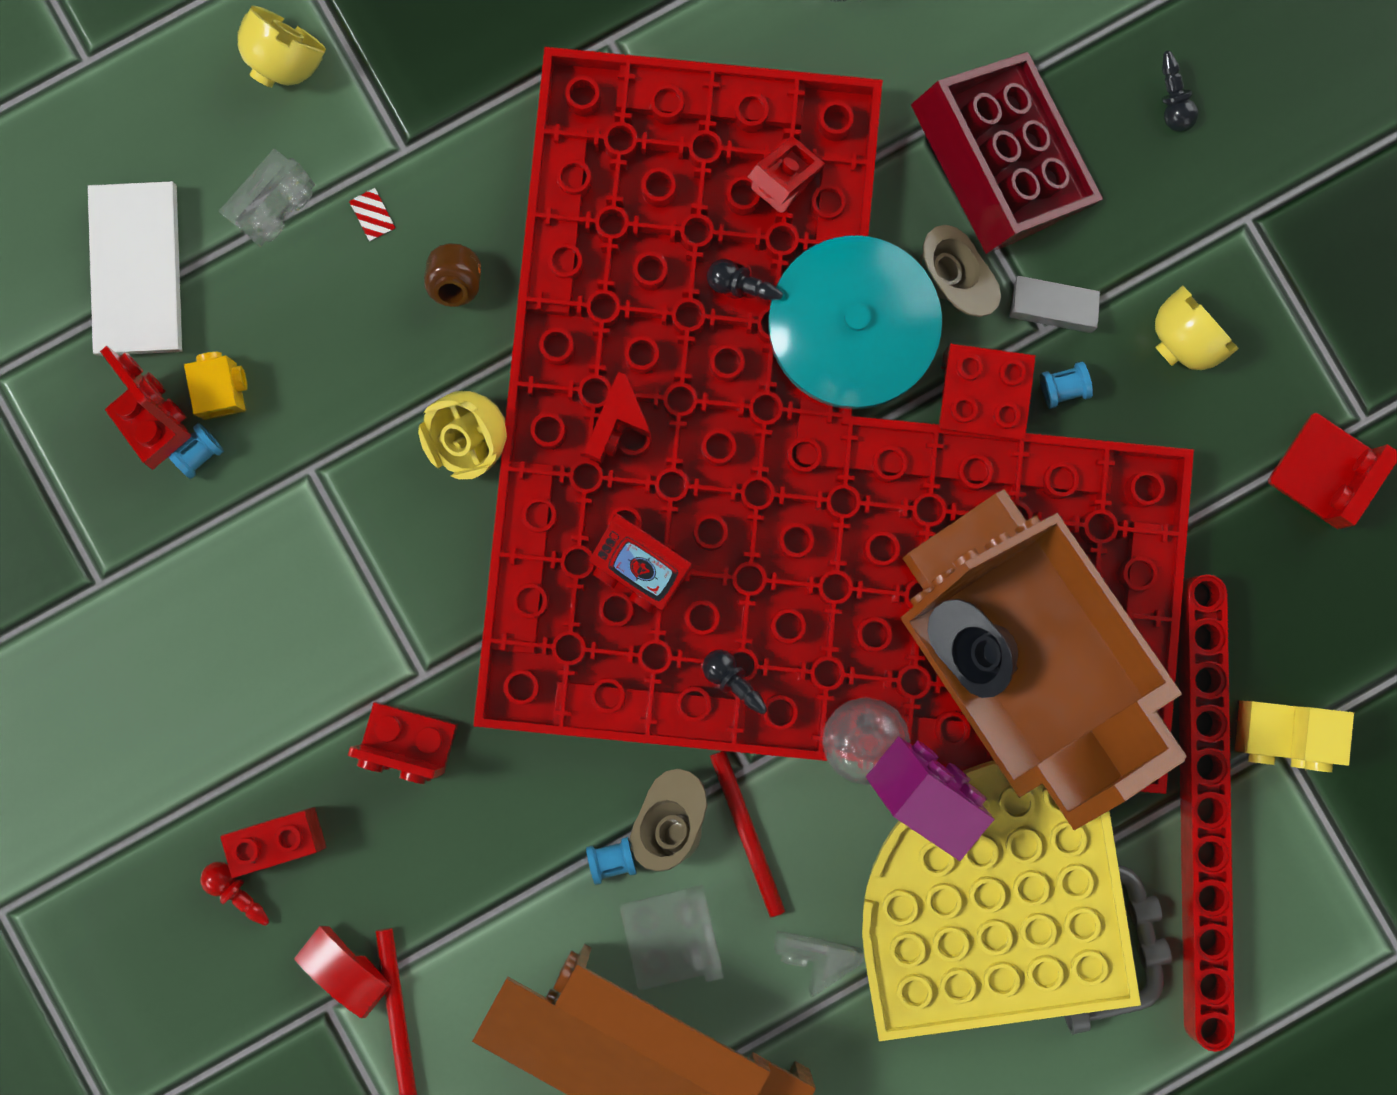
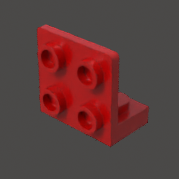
M950 343L943 352L941 369H946L939 428L946 431L1018 441L1023 440L1026 436L1036 355Z
M105 346L100 352L128 390L104 410L142 462L153 470L192 437L182 424L186 416L171 399L164 400L162 395L166 392V389L150 372L144 376L141 375L143 372L142 368L127 352L119 356L110 347Z
M1314 413L1309 416L1268 478V483L1336 529L1355 526L1397 463V450L1388 444L1371 449L1320 414Z
M373 702L362 744L351 746L347 756L357 758V766L360 768L381 773L383 769L390 770V768L401 770L399 778L425 784L426 781H431V779L445 773L458 724Z

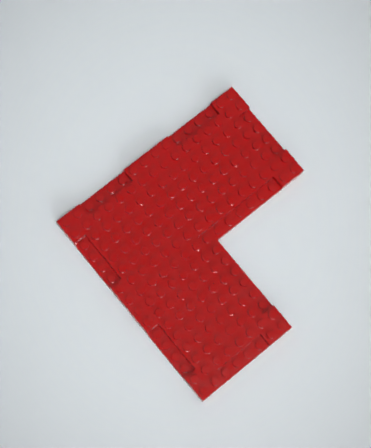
M544 47L505 418L507 437L501 457L473 726L875 766L896 738L900 736L912 745L917 740L925 744L939 757L936 761L945 768L949 763H952L961 771L985 762L994 761L901 620V617L914 607L910 600L923 591L903 560V557L982 502L1004 489L1026 521L1034 516H1038L1040 521H1043L1058 513L1175 683L1194 449L1026 433L1025 438L1018 441L941 430L938 424L852 416V409L829 406L809 397L798 389L784 374L773 353L768 325L772 300H764L759 296L756 297L744 293L741 297L733 296L731 292L727 294L718 293L709 286L707 272L715 261L728 259L736 263L739 268H748L751 277L760 279L763 282H769L776 287L790 264L814 245L836 237L869 235L883 80ZM793 136L825 164L792 204L781 213L752 190L751 184L753 181L748 176L757 163ZM620 372L625 374L629 380L649 427L651 437L618 425L617 431L623 433L618 448L613 457L606 454L601 464L587 458L584 451L617 373ZM616 513L692 564L691 570L663 611L654 607L651 613L647 612L628 599L633 591L620 582L613 589L592 574L596 566L591 564L589 559ZM725 650L734 656L737 667H742L746 671L743 679L753 687V691H757L761 695L767 707L765 714H760L748 708L744 704V700H740L732 690L724 693L720 689V684H714L705 677L702 666L705 657L710 652ZM1174 700L1157 710V713L1170 732ZM1168 773L1140 792L1166 794Z

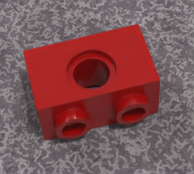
M315 807L220 836L232 878L308 856L327 848Z

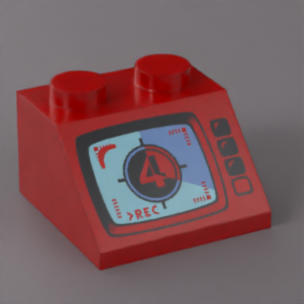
M617 513L589 559V562L596 566L592 573L595 577L613 589L620 582L633 591L628 599L651 613L654 607L661 611L664 610L692 568L690 562Z

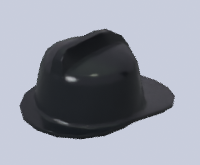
M960 599L946 600L934 608L929 617L927 630L930 644L938 657L953 672L960 683L971 694L981 698L995 697L1005 691L1011 682L1012 675L1018 670V647L1013 635L1004 627L992 623L972 603Z

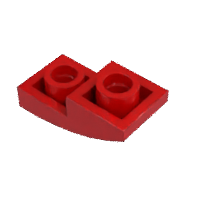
M319 926L294 958L318 985L361 1019L369 1015L392 986L365 955L355 956L330 926Z

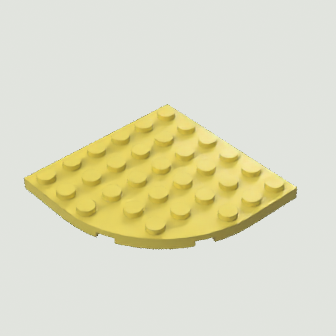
M989 761L963 771L970 778L969 784L986 797L987 800L983 806L995 820L961 861L902 822L898 821L893 827L873 864L866 886L863 905L862 938L864 958L879 1041L1141 1005L1110 811L1073 830L1043 784L1019 798L996 762Z

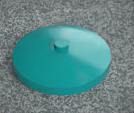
M858 235L836 237L823 241L797 257L783 273L776 286L783 293V297L780 300H772L769 310V337L773 353L789 380L806 395L821 403L845 409H865L888 403L912 388L924 375L935 357L942 330V312L937 291L922 266L911 255L892 243L878 238Z

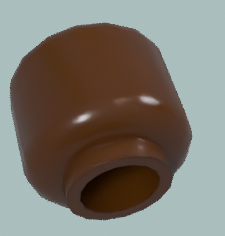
M453 243L440 245L431 251L426 261L424 287L429 297L435 302L449 307L466 305L474 300L479 291L481 262L477 254L466 246Z

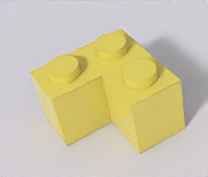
M1239 700L1234 751L1249 753L1248 762L1275 765V757L1291 758L1290 767L1332 772L1333 764L1349 766L1354 713Z

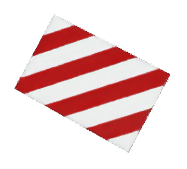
M375 188L349 201L369 241L395 229Z

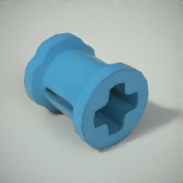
M1082 361L1075 363L1074 368L1053 374L1046 371L1040 374L1041 390L1049 409L1057 407L1059 402L1081 396L1086 400L1093 396L1091 378L1086 365Z
M200 423L193 426L194 432L191 434L192 437L169 456L175 466L189 479L195 477V470L214 454L220 456L224 452L218 441Z
M628 837L622 838L621 843L595 849L593 846L586 847L588 863L595 885L601 884L604 878L629 873V875L637 874Z

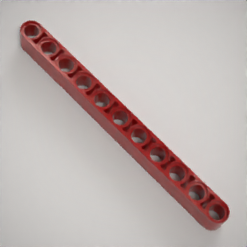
M1206 574L1189 577L1183 581L1178 642L1179 690L1182 693L1179 696V742L1187 755L1186 761L1180 764L1184 1027L1188 1036L1208 1051L1218 1052L1230 1046L1235 1034L1228 594L1226 586L1220 578ZM1199 583L1207 586L1210 592L1209 601L1204 606L1200 605L1194 596L1195 588ZM1200 626L1206 627L1211 636L1210 643L1204 649L1199 647L1195 641V632ZM1203 668L1211 675V685L1204 692L1199 690L1195 681L1197 673ZM1205 711L1212 719V726L1209 732L1202 735L1197 729L1196 721L1198 716ZM1208 755L1212 760V771L1208 776L1202 778L1197 771V763L1202 756ZM1209 798L1213 803V813L1210 818L1202 821L1198 816V805L1204 799ZM1211 842L1214 848V855L1209 862L1202 864L1198 857L1199 849L1204 843ZM1206 886H1212L1215 892L1214 900L1210 905L1202 907L1199 902V894ZM1213 929L1216 937L1215 943L1208 950H1202L1199 943L1200 937L1207 930ZM1208 974H1214L1216 986L1211 992L1202 994L1200 988L1202 979ZM1210 1018H1215L1217 1022L1215 1032L1209 1037H1202L1201 1027L1203 1023Z

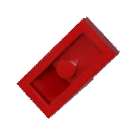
M792 136L757 163L748 178L753 181L751 184L752 190L778 212L782 213L799 196L825 163Z
M620 372L617 373L584 451L587 458L601 464L606 454L613 457L623 434L617 431L618 425L651 437L649 427L629 380L625 374Z

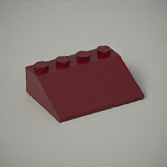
M1028 52L938 80L911 104L985 254L1014 244L1103 200Z

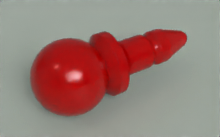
M213 862L204 868L201 873L200 883L206 893L212 896H220V902L223 905L228 900H231L238 910L244 912L248 919L264 926L269 924V918L263 907L259 903H255L254 899L247 892L240 889L244 881L231 877L227 863Z

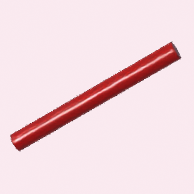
M719 751L710 755V759L769 917L781 915L786 910L726 751Z
M393 928L379 929L375 933L381 974L392 985L385 993V1001L399 1095H417Z

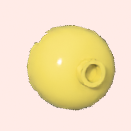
M253 5L248 13L245 14L238 31V49L243 61L252 68L250 76L259 83L271 88L275 82L289 86L299 84L312 76L323 59L322 57L326 50L325 46L299 26H296L294 29L283 23L284 18L278 14Z
M1184 286L1180 287L1165 301L1155 318V331L1162 341L1155 348L1171 366L1179 361L1189 369L1205 370L1217 366L1239 349L1203 306L1195 301L1192 294Z
M455 391L438 399L425 409L424 422L419 425L418 434L422 449L434 466L438 469L444 466L447 470L454 472L451 477L456 479H474L493 467L502 454L507 432L504 416L497 405L490 399L471 391Z

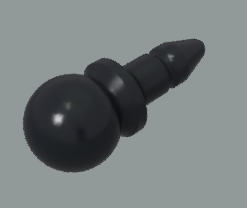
M1165 51L1163 54L1162 72L1165 75L1164 81L1169 95L1162 98L1163 103L1167 105L1164 112V120L1166 125L1173 131L1184 132L1191 129L1197 122L1198 109L1195 103L1190 100L1192 91L1183 90L1184 85L1182 76L1179 73L1180 67L1171 51Z
M717 260L708 269V284L718 293L727 294L731 292L736 297H741L744 293L756 297L759 296L764 300H780L783 297V293L773 284L751 277L748 268H739L731 260Z
M714 650L705 657L702 668L705 677L710 682L720 684V689L724 693L732 690L740 700H744V704L748 708L760 714L767 712V707L761 695L757 691H753V687L743 679L746 671L742 667H737L736 659L731 653L725 650Z

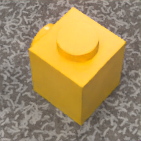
M221 352L199 354L196 356L197 362L184 364L194 415L207 420L246 411L242 391H246L248 385L244 369L241 365L237 366L234 360L226 355L222 356Z

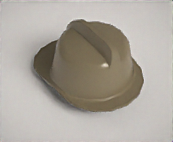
M949 225L933 228L925 238L923 253L920 255L918 263L930 277L937 291L938 298L949 300L957 309L971 316L982 317L990 315L998 308L1001 299L1000 286L994 274L965 233L957 227Z
M674 769L664 772L655 779L647 793L630 834L632 853L636 861L646 869L657 872L670 870L690 857L699 846L701 826L707 809V798L700 779L690 771Z

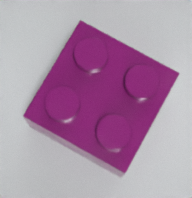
M898 736L866 775V779L894 818L961 861L995 820L983 806L987 800L986 797L969 784L970 778L958 767L949 763L945 768L936 760L939 757L925 744L917 740L912 745Z

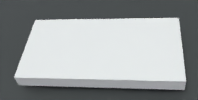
M173 181L88 185L93 354L103 356L100 351L105 346L110 347L118 355H122L124 352L128 354L182 352L177 185Z

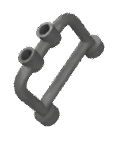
M1118 865L1121 884L1128 891L1130 900L1128 902L1129 914L1136 927L1139 941L1137 945L1138 955L1146 973V985L1139 992L1141 1005L1064 1016L1067 1027L1072 1035L1090 1031L1091 1021L1140 1011L1152 1006L1160 997L1164 987L1162 965L1172 962L1171 951L1166 939H1156L1153 922L1162 920V910L1155 895L1147 897L1140 877L1132 869L1122 865Z

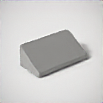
M1016 276L1009 318L1092 333L1097 329L1100 291Z

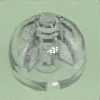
M862 697L848 700L833 712L825 723L822 745L826 760L837 774L849 782L868 786L871 784L866 779V775L896 738L900 736L909 743L911 740L907 723L897 709L883 700Z

